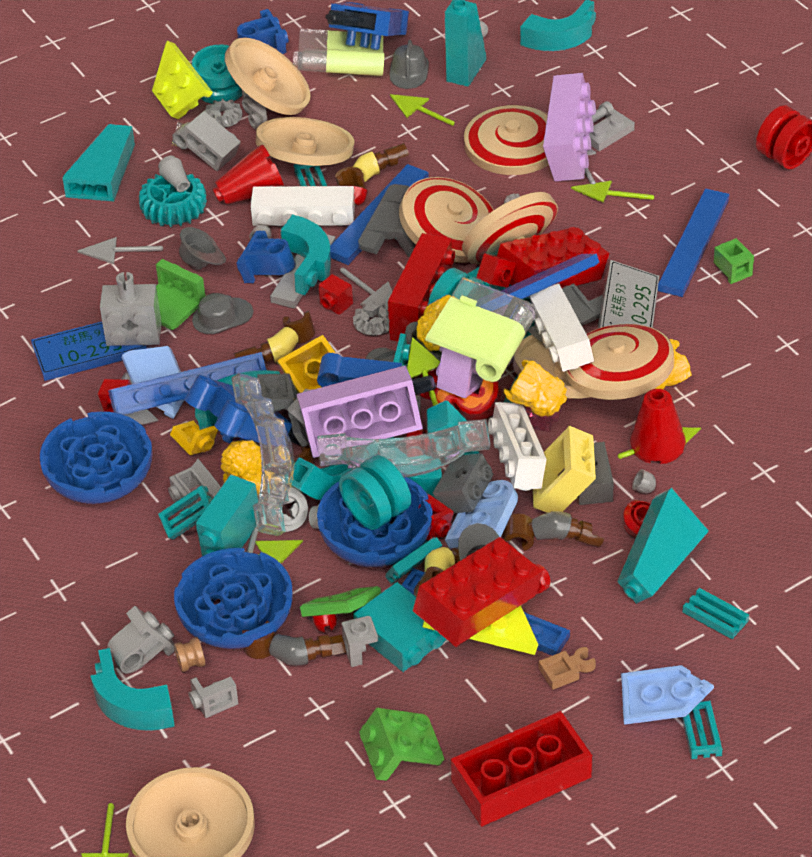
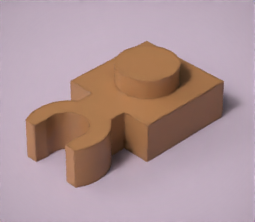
M582 647L577 649L574 655L570 657L566 651L540 660L538 669L551 689L554 690L579 680V671L584 673L593 671L596 666V660L594 658L587 661L582 660L588 657V648Z

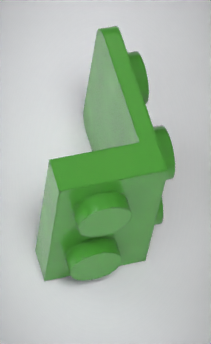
M162 259L156 264L158 277L156 288L161 325L174 330L198 309L199 302L205 297L204 281L198 274L189 272L176 264Z
M376 708L359 731L377 780L387 781L401 761L440 765L444 761V756L431 722L424 714Z

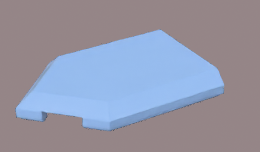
M169 346L132 350L124 353L121 357L132 384L181 372ZM184 400L157 406V408L165 411V415L174 419Z
M682 665L621 673L624 724L686 717L714 689V685L706 680L697 678Z

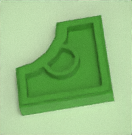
M378 586L355 588L340 594L315 598L300 606L302 617L350 613L380 595L381 588Z

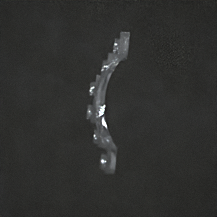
M238 373L232 377L235 402L245 405L257 430L261 450V487L258 503L253 505L257 531L279 536L286 532L282 506L289 502L288 494L294 474V453L291 440L286 431L284 420L277 418L274 414L272 400L262 396L260 379Z
M486 419L458 422L457 426L444 430L403 438L347 437L346 433L317 436L320 466L347 464L348 469L359 468L362 462L378 454L391 461L404 478L435 471L460 458L465 452L489 450L491 445Z

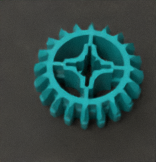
M155 174V178L147 179V184H143L141 191H139L140 210L145 215V219L151 220L152 224L159 223L161 227L165 224H168L170 228L175 224L181 226L184 222L190 224L191 219H198L199 214L204 213L207 202L204 185L200 182L199 178H194L193 174L186 175L190 182L189 188L184 192H178L166 179Z

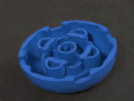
M114 412L87 413L88 417L72 421V418L59 424L49 433L42 444L40 464L47 482L60 495L80 503H107L126 496L145 479L152 462V444L146 434V429L136 420Z
M403 476L411 494V505L398 516L391 517L389 522L380 528L371 530L357 521L349 511L342 498L339 482H337L324 494L318 506L317 519L322 539L333 553L349 563L364 567H384L396 564L421 547L430 533L431 516L433 514L431 505L425 501L428 500L427 493L416 482Z
M244 548L222 549L200 557L184 570L182 579L174 591L176 612L185 629L192 636L197 637L199 641L223 649L245 648L251 645L254 640L272 632L275 633L285 622L293 600L292 582L283 565L263 552L260 555L245 552ZM217 599L221 600L220 603L216 605L213 604V602Z

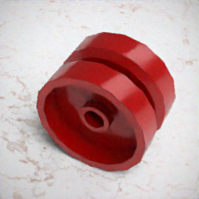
M787 105L777 107L766 117L759 129L756 138L758 152L770 159H774L776 163L788 170L798 167L812 151V120L804 115H800L799 112Z

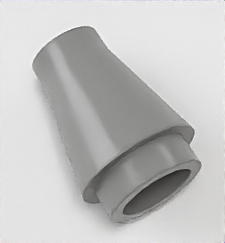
M175 156L163 158L158 165L159 174L173 185L178 192L186 191L190 186V182L187 179L181 160Z

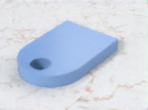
M496 480L489 482L474 511L457 514L445 538L449 548L458 547V539L462 531L469 525L476 523L488 525L501 537L518 501V494L509 481Z

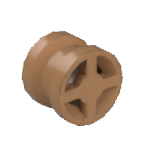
M197 637L190 639L189 643L182 644L178 642L174 644V651L181 672H186L195 665L198 667L205 666L204 654Z

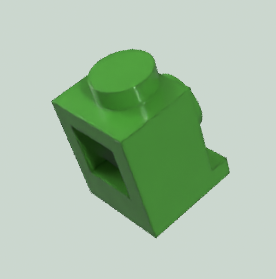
M735 238L715 247L713 263L728 277V282L733 284L752 276L754 255Z

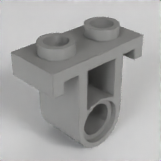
M134 606L126 613L131 622L113 636L107 645L121 671L133 673L142 668L162 650L166 655L170 656L174 652V642L171 639L174 637V634L165 623L160 624L150 611L144 613Z

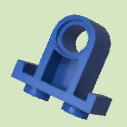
M269 9L260 11V19L245 22L237 27V39H255L274 49L276 48L282 54L287 53L286 43L289 42L285 29H281L278 18L276 16L273 17Z
M256 231L236 263L244 283H254V275H283L289 273L296 265L288 242L285 239H268L266 231Z

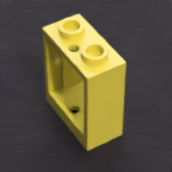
M571 426L544 451L546 465L542 488L533 489L534 508L547 513L551 511L563 512L596 479L593 435Z

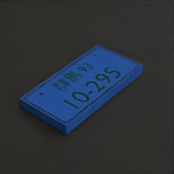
M102 321L31 340L44 381L123 361L121 357L124 353L132 350L147 349L146 345L106 346Z

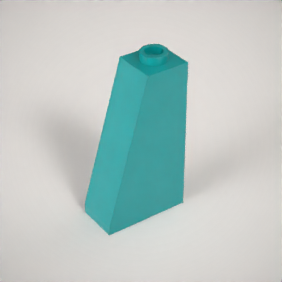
M452 0L445 11L446 82L469 87L486 61V51L476 3L466 0Z
M108 124L64 174L62 179L66 198L114 202L135 146L132 126Z
M672 488L653 498L617 581L624 589L625 594L633 599L635 603L652 597L709 532Z

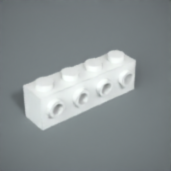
M354 186L253 187L251 201L253 226H284L292 214L306 218L318 226L350 225L354 221Z
M560 284L550 286L530 295L531 304L527 305L528 313L531 320H534L538 334L542 336L545 348L549 349L553 363L558 362L564 372L594 362L589 338Z
M495 402L493 418H489L488 432L494 438V447L498 448L499 459L501 463H504L506 477L510 478L513 488L525 491L541 489L546 457L524 406L515 403Z

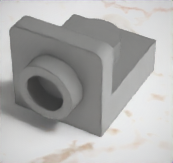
M370 616L341 622L346 654L351 667L363 665L362 652L366 651L365 644L378 641V635Z
M196 677L190 680L192 691L188 693L190 701L195 709L200 708L205 718L239 704L236 684L231 677L214 682L205 688L201 686Z

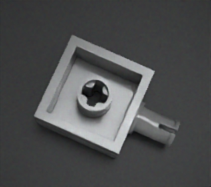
M124 272L119 273L116 276L118 285L102 286L100 311L106 346L159 345L162 322L156 284L134 285L131 273H126L127 281L125 280Z

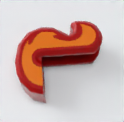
M484 379L479 393H472L467 398H462L439 388L434 390L438 404L445 400L449 401L455 409L459 410L464 418L471 421H483L492 416L495 402H500L501 389L498 381L490 382Z

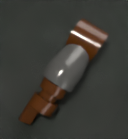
M551 511L533 519L525 514H512L503 531L502 538L505 541H510L513 538L521 537L524 551L533 546L534 537L537 540L553 538L563 540L575 537L576 541L600 547L604 541V538L592 535L593 526L591 523L582 520L578 523V520L572 518L570 513L562 511Z
M272 632L254 640L251 645L244 648V652L247 656L254 659H264L272 655L289 666L307 665L308 661L316 659V655H320L323 658L346 653L341 634L331 637L328 634L317 636V640L313 641L312 638L303 639L302 636L275 635Z

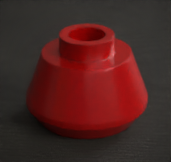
M634 500L625 507L623 526L629 535L637 537L650 507L649 502Z

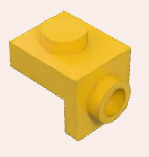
M189 421L173 426L170 435L191 456L210 450L214 445L218 429L215 426L200 430L194 421Z

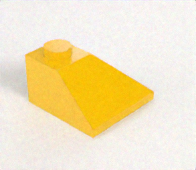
M322 335L277 360V363L285 374H290L297 392L302 393L305 389L314 390L322 388L317 382L321 358L325 354L335 353V351Z

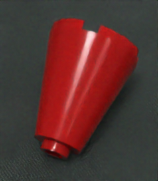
M263 144L256 147L214 182L216 187L212 190L218 202L224 201L227 205L251 199L253 187L284 186L275 163H272L271 159L267 158L270 154Z
M652 389L643 398L631 433L630 444L635 456L646 463H651L652 460L660 461V464H667L683 454L686 437L671 394L664 389Z

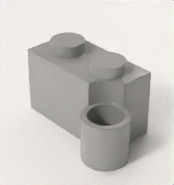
M205 111L193 121L186 122L172 136L173 141L181 149L188 147L216 171L220 170L236 155L241 143L233 133L227 131L215 118L209 116Z

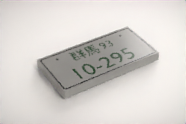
M610 260L607 266L598 328L616 324H638L653 328L659 276Z

